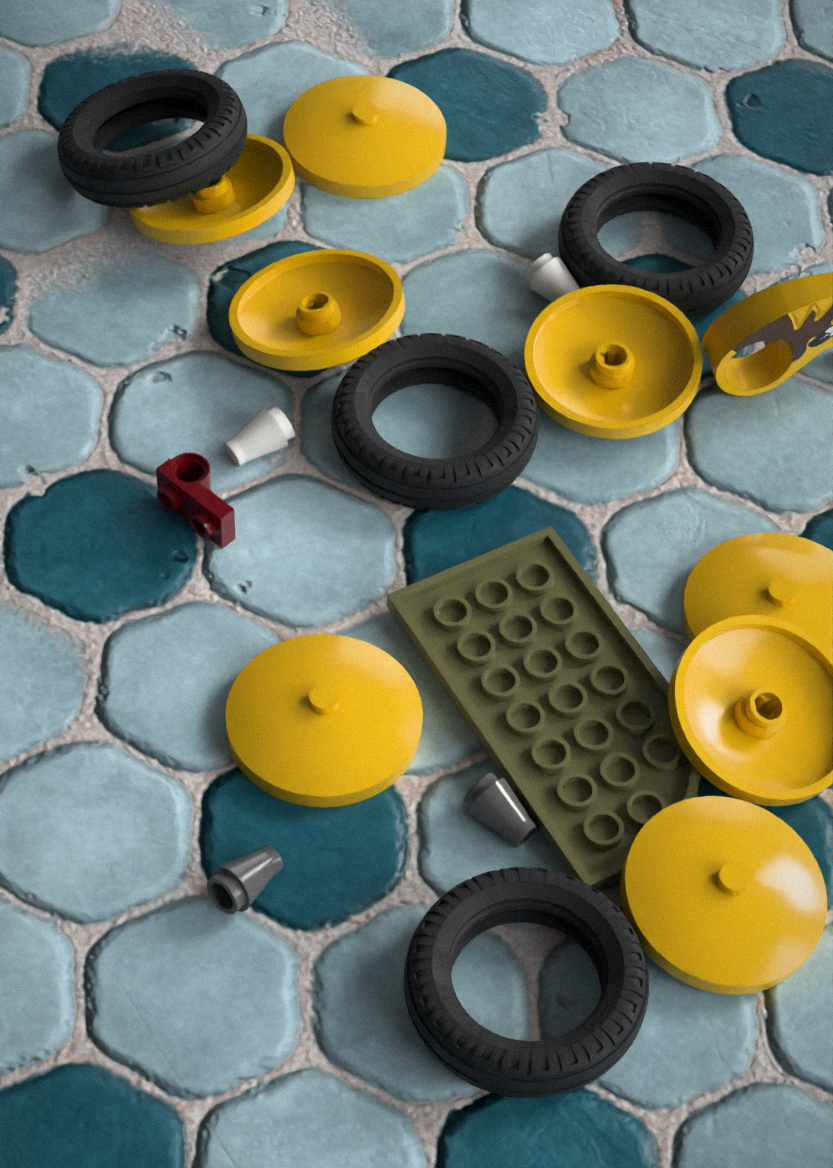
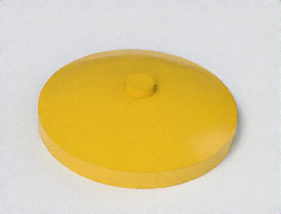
M373 75L344 76L315 85L302 93L292 103L284 118L283 148L289 154L295 172L305 181L323 191L348 198H384L409 191L425 182L435 173L445 154L446 124L437 105L427 95L409 84Z
M247 134L245 147L236 163L214 183L194 194L189 193V196L177 199L176 201L171 202L168 200L165 204L150 207L145 205L142 208H128L134 226L142 234L156 241L178 245L220 241L244 233L260 225L278 212L292 194L295 175L289 154L280 144L260 135Z
M314 250L281 259L250 277L239 288L232 299L229 308V322L238 348L253 361L281 370H319L353 361L384 343L394 333L403 318L405 299L399 275L384 260L356 250Z
M608 284L589 286L572 291L549 304L530 327L524 347L523 366L524 376L534 393L536 403L556 422L570 430L591 437L628 439L660 430L676 420L688 408L699 387L703 354L695 328L688 318L669 301L640 288Z
M782 533L748 534L717 545L697 562L686 582L682 601V622L689 642L691 643L702 631L721 620L740 615H764L801 627L820 640L833 653V551L811 540Z
M764 615L730 617L702 631L679 657L673 669L668 689V709L671 725L682 751L691 764L703 777L720 790L752 804L789 806L809 800L823 792L833 783V653L820 640L801 627Z
M333 634L306 635L273 645L254 657L242 669L233 682L226 702V737L232 757L245 776L263 791L286 802L302 806L320 808L340 807L376 796L394 784L405 773L416 756L422 735V702L417 687L409 673L397 660L382 649L348 636Z
M703 796L685 799L662 809L639 831L627 852L622 867L620 894L624 915L636 932L643 950L664 971L676 979L704 991L725 995H742L764 991L780 984L805 963L816 947L824 929L827 914L826 888L822 873L812 852L801 837L783 820L771 812L743 800L723 796Z

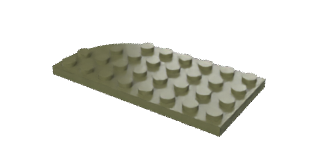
M552 526L387 594L388 609L498 771L505 778L532 821L538 826L539 831L569 875L583 881L585 884H589L598 891L619 882L625 857L639 831L662 809L679 801L696 797L700 773L688 760L675 737L668 709L669 683Z

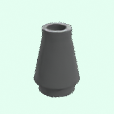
M493 773L486 774L476 782L463 799L470 807L468 814L508 839L516 848L524 844L538 828L528 816L505 778L498 779Z
M263 845L250 854L215 868L212 878L207 882V891L211 900L221 911L227 914H234L236 911H246L271 879L283 869L282 858L273 847Z

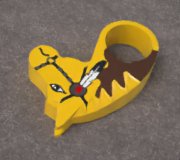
M833 272L796 278L758 291L734 304L711 323L703 336L702 348L716 382L724 392L735 396H752L769 391L786 381L822 351L833 347ZM771 340L764 348L751 355L732 358L736 353L749 345Z

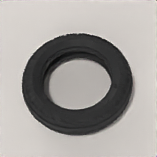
M163 69L159 72L155 70L141 73L137 77L133 75L94 92L78 104L68 115L58 136L57 151L59 164L70 185L80 195L95 203L117 208H142L145 205L150 207L165 204L168 200L171 202L176 201L177 199L189 196V193L194 194L206 188L222 177L236 163L246 144L247 116L244 106L233 88L212 74L198 70ZM172 118H186L204 123L197 132L183 142L160 152L136 157H116L101 153L110 142L121 134L149 122Z
M637 162L613 167L585 182L569 200L562 214L558 231V247L561 260L580 288L608 284L640 288L666 299L677 307L688 320H691L721 307L734 296L745 281L754 254L752 226L739 200L725 186L715 181V179L681 165L675 164V166H671V163L652 162V164H649V162ZM636 211H661L685 218L701 228L712 241L714 252L706 262L690 270L665 274L650 273L631 268L614 259L601 246L597 234L604 224L620 215Z
M421 333L420 336L413 334L396 338V341L394 339L387 341L360 357L349 368L334 396L331 409V430L335 447L344 465L354 478L360 481L368 490L377 495L379 494L380 497L396 504L403 503V506L410 508L450 510L452 507L453 509H459L475 505V502L480 503L505 490L519 477L535 450L539 433V412L534 393L527 379L518 367L503 354L493 348L489 349L488 345L473 339L466 340V337ZM419 384H445L464 389L482 399L493 411L497 419L498 428L485 445L473 452L453 458L432 459L414 456L390 445L377 432L372 416L378 405L386 397L398 390Z
M511 867L485 872L463 881L444 894L427 911L412 936L406 954L404 993L410 1018L421 1040L432 1055L454 1075L477 1088L497 1093L498 1095L515 1098H545L565 1094L593 1082L609 1071L625 1055L638 1035L646 1014L649 998V974L645 954L636 932L621 910L612 901L607 899L604 894L589 884H585L583 881L564 873H556L553 870L543 868ZM534 923L551 927L572 938L589 955L599 976L601 986L600 999L585 1021L561 1036L540 1041H522L503 1037L476 1022L466 1012L456 996L452 984L451 971L462 949L482 932L503 924Z

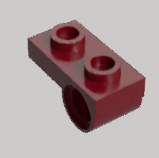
M182 453L173 459L169 458L156 468L157 497L166 510L179 514L190 523L193 530L200 537H208L221 549L236 539L235 511L211 491L210 464L205 457L197 453Z

